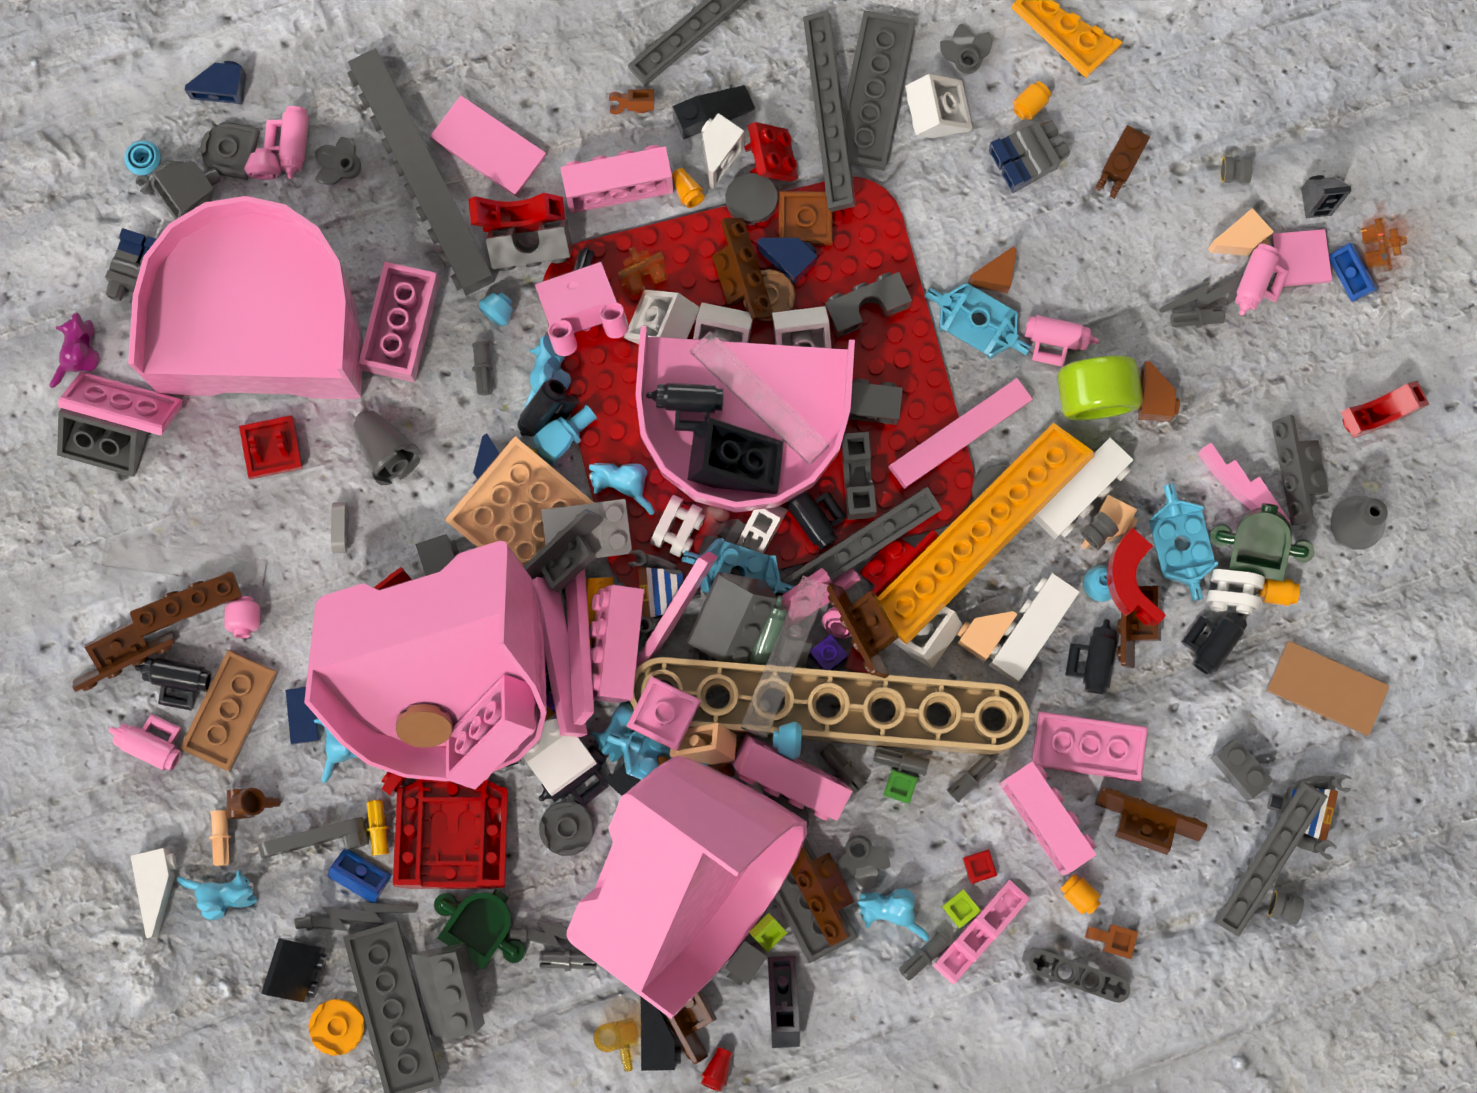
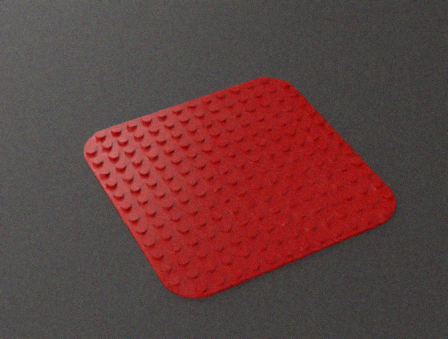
M853 177L856 206L832 212V246L812 245L817 251V264L793 285L795 300L791 310L823 307L828 302L827 299L835 294H848L852 292V288L865 282L867 285L874 283L879 276L891 272L892 275L897 272L900 273L912 299L910 308L886 318L878 305L874 303L864 304L859 309V314L863 320L862 328L840 338L836 337L829 322L831 349L847 350L849 340H855L852 382H854V379L869 380L870 384L881 385L882 382H892L897 384V387L902 388L899 421L897 425L848 419L844 434L869 432L872 485H874L877 511L875 518L848 520L847 518L834 527L838 539L828 547L820 550L818 546H814L788 510L786 502L780 506L788 511L764 552L766 555L776 556L778 570L811 561L926 486L930 489L942 510L900 536L902 539L947 526L960 516L972 496L974 470L967 446L905 489L889 469L892 463L951 424L959 416L901 210L894 197L884 187L861 177ZM825 181L787 191L826 192ZM777 193L778 205L776 211L769 220L763 223L761 221L756 223V225H746L760 270L772 269L779 271L756 249L757 241L760 238H779V193ZM726 206L573 244L571 257L561 263L551 262L543 278L544 282L573 272L579 251L583 250V248H589L595 254L592 265L599 262L602 263L616 302L621 304L624 309L628 327L644 290L679 293L699 307L701 303L746 311L743 301L736 305H727L712 257L728 245L721 224L724 218H732ZM630 276L632 281L627 283L625 278ZM753 319L749 343L775 345L773 322L766 323ZM696 320L695 323L692 325V328L689 332L687 339H693ZM602 323L591 327L589 331L581 330L575 332L577 349L565 357L561 363V369L570 374L571 383L566 394L575 396L579 400V403L571 412V417L582 410L585 405L597 417L596 420L579 432L581 442L578 443L592 500L594 503L625 499L632 551L642 550L645 554L659 556L675 564L678 570L682 571L684 582L694 566L682 561V557L687 556H684V553H682L681 557L671 554L672 545L665 541L661 548L650 544L654 531L671 497L675 495L682 498L683 503L681 507L688 511L692 504L703 508L702 514L706 516L700 530L694 529L690 537L694 542L689 552L695 554L699 553L705 537L718 536L716 532L723 522L738 519L746 525L754 510L733 512L696 502L663 477L640 434L636 403L639 344L625 339L624 336L620 338L608 337ZM840 447L837 457L815 485L806 491L810 492L814 499L829 491L847 516ZM594 463H611L618 468L625 464H641L647 470V476L642 495L652 504L655 510L654 514L650 515L632 497L612 487L602 489L601 492L594 494V487L589 478L593 471L589 469V465ZM823 501L818 504L831 523L836 520ZM676 517L669 532L677 535L684 520ZM634 554L607 557L613 573L625 587L640 589L638 568L642 566H628V562H636L637 558Z

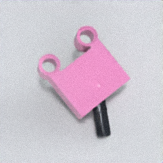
M583 248V250L579 251L573 272L535 284L549 324L548 335L554 352L559 356H568L577 349L575 332L581 330L589 331L591 327L602 323L608 337L620 338L629 329L624 309L621 304L616 302L602 263L599 262L592 265L595 254L589 248Z

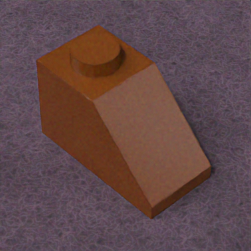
M1145 361L1140 372L1143 401L1138 409V420L1171 422L1175 414L1178 415L1180 409V399L1176 398V389L1151 362Z

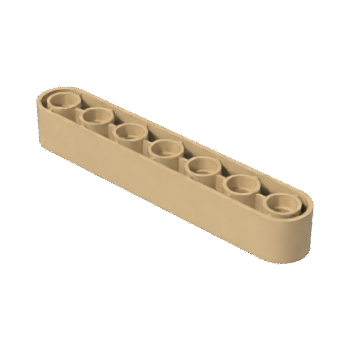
M667 657L650 659L636 669L633 700H630L635 710L652 676L701 700L689 728L719 723L736 735L745 736L747 733L756 737L773 738V732L779 731V726L796 721L801 725V740L981 755H997L1009 750L1023 738L1029 725V710L1025 700L1016 690L1003 684L894 675L882 678L869 673ZM714 687H722L730 695L729 703L721 709H714L706 702L707 692ZM770 691L780 693L785 701L783 709L777 713L766 712L760 702L765 693ZM822 696L834 697L840 707L838 714L831 718L821 716L816 710L817 700ZM886 700L891 703L894 708V717L888 722L877 721L871 713V706L874 702ZM934 704L944 706L949 713L948 723L940 727L932 725L926 716L928 707ZM996 709L1003 715L1004 724L1000 730L991 731L983 725L982 714L985 710Z

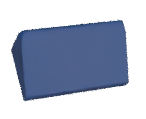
M1349 243L1329 254V260L1351 302L1379 290L1355 243Z
M345 848L331 865L328 873L330 879L370 903L377 902L392 877L388 872L351 850H345Z

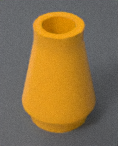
M679 168L672 173V180L681 204L686 205L687 208H694L701 204L705 199L704 189L686 173L684 168Z

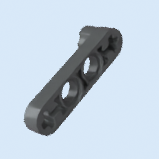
M358 817L258 844L261 858H267L340 838L343 839L345 850L369 845L364 819L363 817Z
M1032 948L1030 951L1024 952L1022 956V962L1025 964L1026 970L1039 976L1117 1003L1124 1002L1130 995L1129 983L1125 979L1039 948ZM1041 956L1042 963L1037 968V964L1033 963L1034 958H1040ZM1049 963L1053 964L1051 969L1048 968ZM1064 963H1068L1072 968V974L1067 979H1062L1058 973L1059 967ZM1090 972L1095 973L1098 979L1096 986L1093 988H1087L1084 984V978ZM1119 982L1122 992L1121 994L1116 993L1115 997H1113L1114 992L1103 988L1104 984L1108 983L1116 986Z

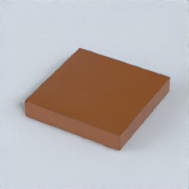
M779 191V238H799L803 243L807 241L811 245L832 246V212L828 209L826 192Z

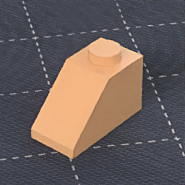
M1252 208L1217 237L1208 250L1211 253L1249 256L1254 249H1257L1259 244L1269 245L1271 243L1269 238L1274 231Z
M1110 495L1106 496L1097 512L1098 514L1101 511L1108 515L1119 529L1113 537H1108L1105 543L1121 538L1126 531L1128 532L1135 527L1138 520L1134 517L1137 511L1136 508ZM1084 538L1080 547L1087 549L1093 546Z
M1011 611L978 617L971 624L966 621L957 634L961 637L957 644L985 662L1017 614Z
M719 723L688 728L678 750L675 751L670 748V757L681 756L705 764L735 761L737 735Z

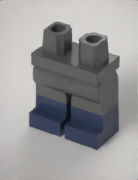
M1037 120L1031 123L1030 126H1026L1003 139L999 138L990 142L988 151L998 169L1002 170L1001 174L1012 194L1048 173L1057 170L1059 164L1069 157L1070 150L1064 141L1053 147L1049 139L1058 135V129L1053 120L1039 124Z
M124 228L121 229L118 248L105 275L106 280L109 282L106 295L109 299L118 302L122 301L126 290L134 293L143 257L157 240L149 236L146 238L143 234ZM132 294L131 299H130V301H129V303H130L131 305H132L133 294Z

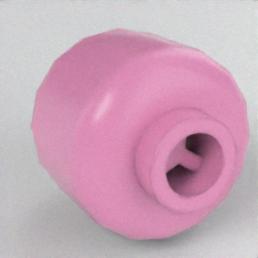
M242 596L226 604L224 609V627L227 631L234 633V637L249 638L250 633L259 630L261 608L258 603L254 602L253 598Z

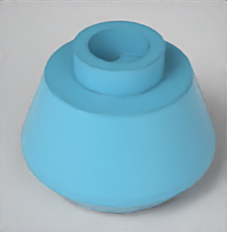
M139 140L127 148L124 161L132 173L149 175L159 166L161 154L154 143L147 140Z
M502 292L498 295L492 293L479 301V310L500 327L509 324L513 308L510 306L512 301Z
M1106 565L1092 567L1087 571L1083 579V587L1086 594L1095 601L1105 602L1112 599L1107 584Z
M794 721L779 726V731L773 732V748H778V754L792 760L800 757L801 725Z

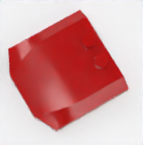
M417 779L416 782L404 788L403 786L398 788L393 886L406 889L504 888L506 885L508 789L500 787L488 779L484 780L476 789L451 781Z

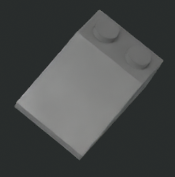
M625 499L541 510L545 545L559 531L572 522L577 514L588 509L601 515L603 521L585 537L596 558L624 555L632 551Z

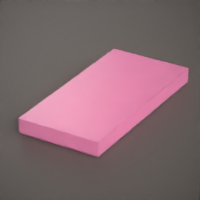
M461 95L430 135L432 141L515 197H517L547 156L540 148Z
M80 372L58 399V407L162 436L181 410L183 400Z
M1039 711L1037 714L1032 761L1035 766L1040 764L1042 768L1141 782L1148 727Z

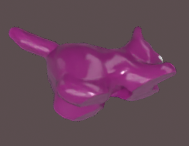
M74 313L72 318L63 325L56 326V329L64 334V342L59 352L60 365L49 384L51 388L61 383L66 372H91L95 370L100 362L98 352L89 346V342L94 335V325L91 320L83 322L79 313Z

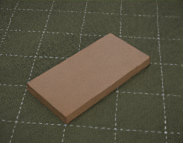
M1287 641L1266 691L1360 734L1369 736L1389 685Z
M227 650L180 749L231 772L278 672Z

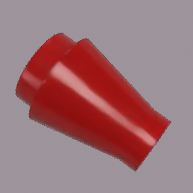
M717 1047L714 1056L701 1074L702 1081L700 1084L709 1089L722 1092L723 1086H727L733 1053Z

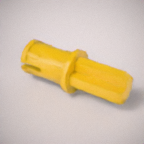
M368 801L369 828H366V830L370 832L371 856L389 854L386 832L389 826L385 824L383 801Z

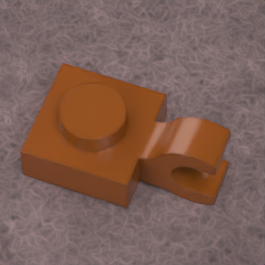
M654 89L628 90V93H609V101H618L620 103L616 106L611 105L610 113L620 114L625 108L636 113L654 111Z
M1109 924L1108 931L1087 927L1085 938L1104 943L1103 952L1132 959L1138 932Z

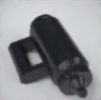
M551 379L548 382H544L520 414V419L517 422L520 435L535 436L548 422L550 423L559 417H562L564 420L567 419L579 403V400L575 396L567 395L566 387L560 381ZM563 404V406H562L561 409L558 411V413H555V412L559 409V407Z
M668 382L666 384H658L657 390L646 393L648 399L656 402L657 408L676 411L675 431L694 432V428L704 422L679 420L680 411L705 413L706 420L709 418V413L722 411L723 389L717 388V385Z
M804 491L786 502L788 510L814 546H818L820 550H823L838 539L834 527L845 521L847 516L829 491L817 499H814L810 492ZM822 501L836 519L832 523L818 505Z
M1228 612L1225 617L1219 620L1217 625L1202 616L1197 619L1181 643L1195 652V660L1192 664L1199 671L1208 676L1213 672H1217L1244 635V630L1247 627V622L1244 620L1245 614ZM1208 627L1212 631L1199 648L1194 642L1204 628Z
M1105 619L1101 627L1094 628L1089 645L1070 643L1065 676L1083 679V684H1085L1084 691L1106 694L1107 688H1110L1117 648V632L1111 629L1109 619ZM1080 650L1088 651L1084 673L1077 672Z
M147 658L144 664L135 666V670L142 673V680L150 682L152 685L161 686L158 700L159 705L191 711L194 705L195 693L207 692L211 682V671L206 670L203 666L162 658ZM167 688L189 692L188 699L166 695Z
M591 745L587 750L597 764L553 796L541 784L544 789L539 796V800L553 799L554 802H557L559 799L573 793L584 807L609 787L598 772L606 761L596 748ZM593 775H596L599 781L579 795L575 789Z

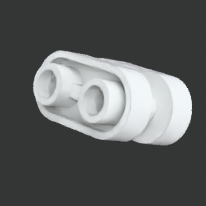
M673 495L654 531L650 544L661 548L665 541L672 545L670 553L681 557L682 553L686 550L690 551L694 542L690 537L694 529L700 530L706 516L702 514L703 508L692 504L689 511L682 508L683 499ZM676 517L684 520L677 535L669 532Z
M1212 570L1210 581L1218 584L1217 590L1208 591L1206 602L1211 604V609L1225 612L1227 608H1234L1237 612L1243 614H1253V611L1259 610L1261 598L1253 594L1254 589H1263L1264 576L1242 571ZM1229 587L1243 588V592H1228Z

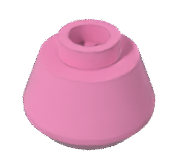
M258 148L254 153H251L244 168L249 177L261 180L275 179L281 173L277 156L272 154L270 149Z
M833 606L823 615L822 624L824 628L836 638L844 639L851 637L849 630L840 622L841 615L839 611Z

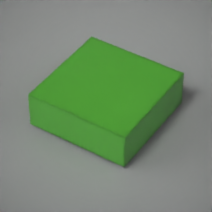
M891 769L883 796L910 804L918 777Z

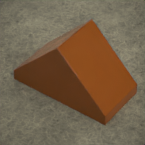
M1014 246L970 275L968 284L979 289L1008 293L1012 282L1016 248Z

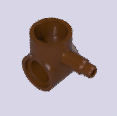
M257 788L227 790V819L254 818L264 808L279 807L281 800L279 798L265 797L263 792Z

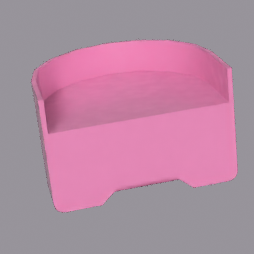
M249 196L205 202L167 225L142 260L132 299L128 364L157 393L187 396L256 393L291 394L315 399L361 398L362 369L358 363L363 347V339L357 308L341 263L316 225L285 204Z
M641 326L636 382L641 438L662 476L694 501L733 512L778 507L812 488L837 457L851 409L855 340H849L847 350L648 337L647 327ZM668 382L717 385V388H722V411L709 413V418L784 441L778 493L768 494L712 488L687 480L693 432L675 431L676 411L657 408L656 402L648 399L646 393L657 390L658 384H666ZM680 411L679 420L705 421V413Z
M497 541L459 553L440 572L382 590H377L362 583L322 596L315 605L304 703L340 744L366 764L405 778L448 781L446 780V748L442 747L446 746V742L428 748L414 747L404 743L396 732L397 716L401 712L402 714L406 712L407 708L412 705H435L441 708V712L445 714L447 712L451 716L453 728L488 690L506 674L527 682L531 687L536 699L534 707L536 728L534 733L528 736L520 744L519 748L513 751L505 759L504 763L493 772L519 761L541 739L547 713L541 604L532 578L507 543Z
M675 756L655 768L621 797L608 828L613 841L609 855L595 888L578 902L566 933L572 945L671 1019L718 973L750 934L749 932L758 924L784 884L799 856L807 835V821L782 805L734 778L702 763L681 756Z

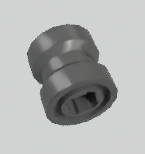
M1223 156L1221 162L1222 183H1232L1234 180H1238L1240 183L1251 182V157L1234 159L1233 157Z
M1100 511L1093 518V522L1086 524L1080 530V533L1091 546L1099 550L1105 544V540L1108 537H1113L1119 529L1108 515Z
M1275 890L1270 900L1268 917L1274 919L1284 918L1288 923L1297 925L1302 915L1304 899L1297 896L1287 898L1284 892Z

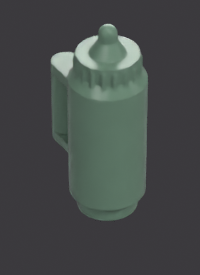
M780 595L777 596L773 609L747 662L748 664L768 665L772 662L787 620V607L782 605L783 597Z

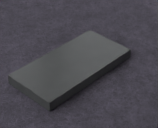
M806 838L803 845L813 861L817 857ZM790 871L775 899L809 964L859 938L844 909H841L838 912L850 933V937L830 946Z

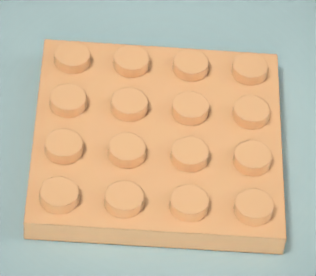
M514 436L444 520L476 547L497 541L506 542L522 566H524L541 548L546 546L541 510L594 502Z

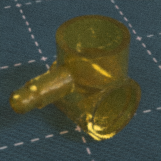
M630 1018L599 1026L593 1036L595 1046L603 1052L619 1050L624 1071H632L633 1059L630 1047L639 1046L634 1019ZM610 1029L615 1033L616 1041L613 1045L607 1046L602 1043L600 1036L604 1030Z

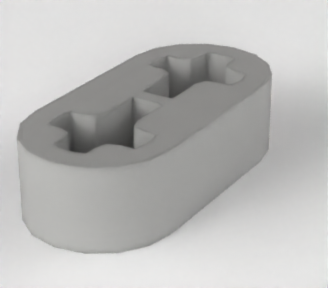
M347 502L332 503V553H347L349 512Z

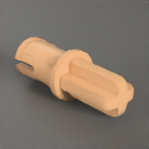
M227 810L210 811L212 836H209V840H212L213 865L226 866L230 863L229 839L232 838L228 830Z

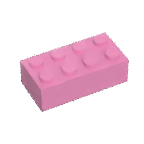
M652 145L646 147L644 151L633 152L627 150L620 152L618 156L609 158L607 156H597L589 162L572 161L560 167L570 214L673 193L672 174L666 146Z
M384 262L358 363L364 372L415 383L440 285L437 273Z
M610 585L597 590V594L593 596L592 610H595L594 621L590 623L589 637L592 638L590 648L593 698L596 701L621 703L633 700L644 589Z
M504 674L452 728L451 736L446 741V780L476 789L484 780L486 781L489 778L490 774L498 766L504 763L505 759L513 751L519 748L520 744L528 736L534 733L536 728V721L534 720L536 699L527 682Z
M747 733L735 753V761H731L736 769L735 773L740 775L739 778L751 785L758 782L764 787L766 792L776 797H779L781 793L789 799L788 802L800 809L807 806L810 810L814 811L813 814L825 821H828L829 817L838 821L853 792L843 780L798 758L792 760L778 754V748H773L772 745Z
M1032 761L1000 782L999 785L1061 876L1070 874L1096 856L1093 850L1096 848V845L1088 834L1083 836L1077 827L1080 825V822L1071 810L1066 811L1061 804L1064 799L1055 787L1050 788L1045 780L1048 778L1046 772L1040 764L1035 766Z

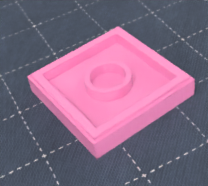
M1325 229L1271 235L1272 247L1279 251L1277 265L1289 272L1283 287L1330 283L1332 281Z
M651 676L626 727L677 751L701 700Z

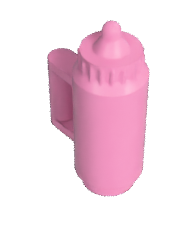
M298 106L286 107L282 120H267L264 148L270 149L272 154H279L280 168L287 172L288 179H292L295 172L302 170L306 156L309 116L305 108ZM277 127H281L280 146H275Z
M1259 244L1257 249L1253 250L1236 291L1235 303L1240 306V315H1245L1248 310H1255L1258 304L1262 302L1263 297L1272 302L1278 301L1289 272L1277 265L1279 251L1276 248L1266 244ZM1273 272L1277 273L1270 292H1268L1267 287Z
M1036 315V317L1029 316L1025 337L1031 338L1030 341L1035 342L1032 355L1033 361L1063 367L1067 349L1087 350L1088 345L1099 343V339L1091 335V329L1084 327L1082 324ZM1040 343L1062 347L1061 356L1038 351Z
M154 714L149 716L142 729L124 723L119 728H109V732L114 736L113 743L120 747L122 751L163 771L166 769L172 771L180 760L182 752L177 750V746L174 743L180 735L182 728ZM153 726L171 736L168 741H165L148 731Z

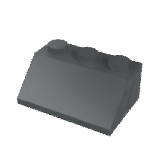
M63 408L58 411L57 456L135 476L148 438V432Z
M717 572L688 636V644L719 662L747 664L777 597L766 580Z
M466 943L413 952L412 958L431 1035L455 1038L476 1034L485 1024Z

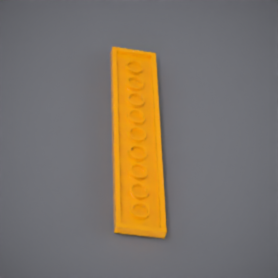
M1052 423L878 596L899 639L908 644L1094 457L1093 450L1055 423Z

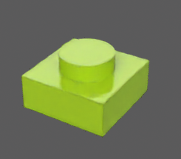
M964 889L941 906L958 929L981 912Z
M769 913L749 932L767 952L787 934L784 928Z

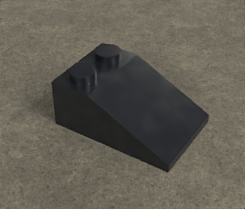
M707 418L694 428L687 480L712 488L777 494L784 441L713 418Z
M279 938L261 994L298 1002H309L310 998L315 997L318 990L319 982L316 981L318 971H323L327 955L324 952L326 948L294 938Z

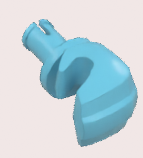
M585 405L570 420H564L562 417H559L548 423L535 434L533 439L538 455L548 464L554 467L559 466L557 463L558 459L569 449L573 441L576 444L581 442L579 432L596 420V415Z

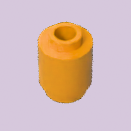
M1036 81L1034 84L1031 83L1013 100V111L1016 116L1022 120H1032L1049 103V98L1051 97L1050 90L1040 81Z
M1265 578L1264 587L1261 590H1257V595L1261 597L1263 603L1290 606V604H1297L1300 584L1295 583L1293 579L1284 578V581Z
M1076 873L1060 887V890L1064 893L1063 897L1081 915L1085 912L1089 915L1092 914L1101 904L1098 900L1101 895L1083 877H1079Z

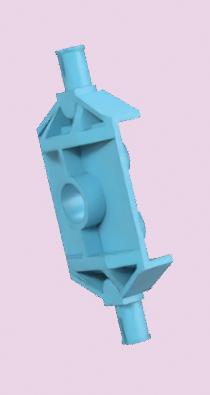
M968 283L944 295L931 287L927 291L925 297L937 303L940 307L939 331L945 330L986 354L989 360L1009 349V347L1018 350L1025 356L1027 355L1031 345L1018 339V312ZM982 313L987 321L983 325H976L972 321V315Z
M1167 484L1163 486L1167 502L1149 520L1162 575L1165 579L1189 586L1192 601L1201 600L1204 597L1200 587V580L1218 565V561L1215 562L1202 513L1204 507L1180 501L1176 494L1175 484ZM1177 537H1184L1188 541L1189 546L1187 550L1180 551L1175 547L1174 542Z
M723 538L716 539L703 554L698 555L686 550L683 555L687 557H682L683 562L693 565L700 556L707 552H712L718 557L701 584V590L705 593L709 592L717 572L730 574L734 566L740 569L741 576L766 580L774 594L777 592L785 594L795 587L794 585L781 582L776 556H769L726 542Z
M611 730L606 741L622 747L621 751L624 752L626 773L641 780L659 766L657 763L659 756L671 759L669 747L636 731L630 734V736L625 737Z

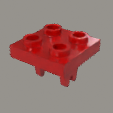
M759 122L748 125L751 142L745 145L744 148L745 152L751 151L753 153L756 167L749 172L756 173L758 176L787 182L799 179L797 162L791 145L792 139L788 129Z
M292 415L239 426L247 474L250 480L303 469L295 421Z

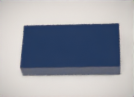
M306 687L286 689L290 743L294 745L318 742V723L314 722L317 716L304 703Z

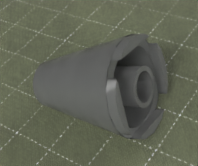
M363 411L356 416L353 427L376 483L379 485L393 484L391 479L398 476L401 480L417 467L421 460L418 456L421 454V451L413 442L375 411Z
M1361 496L1349 497L1341 501L1336 506L1330 519L1331 530L1335 539L1353 550H1364L1372 547L1384 534L1388 515L1387 507L1379 499Z

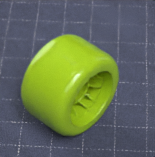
M1112 355L1088 358L1067 364L1058 371L1057 383L1061 409L1067 419L1096 420L1110 418L1135 411L1142 405L1143 395L1139 368L1135 359L1130 356Z

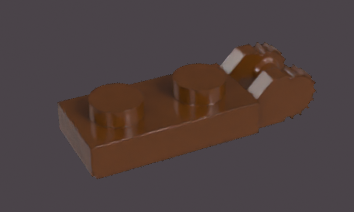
M1127 125L1102 170L1103 174L1095 190L1100 192L1104 188L1109 176L1117 180L1109 196L1115 199L1122 185L1128 180L1150 136Z

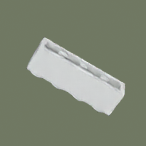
M1109 438L1094 453V457L1033 519L1055 540L1060 535L1065 538L1076 527L1073 522L1080 515L1084 519L1095 508L1091 503L1097 497L1103 500L1113 490L1110 484L1116 478L1122 481L1129 474L1131 469L1128 466L1132 463L1133 459L1117 443Z
M1053 573L1048 579L1042 577L1034 589L1038 592L1033 601L1027 599L1019 611L1023 616L1018 624L1014 621L1010 624L1004 633L1008 638L1003 646L998 643L989 655L993 659L989 666L1015 684L1020 681L1079 594L1077 589Z

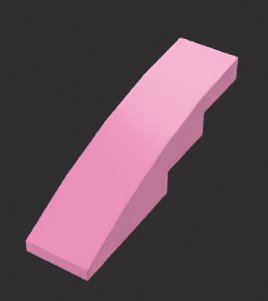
M1212 442L1197 453L1224 487L1250 510L1261 508L1262 503L1274 504L1278 506V511L1290 522L1260 476L1250 482L1236 459L1226 465Z
M1008 880L933 964V967L954 985L993 940L1001 934L1030 898L1011 880Z

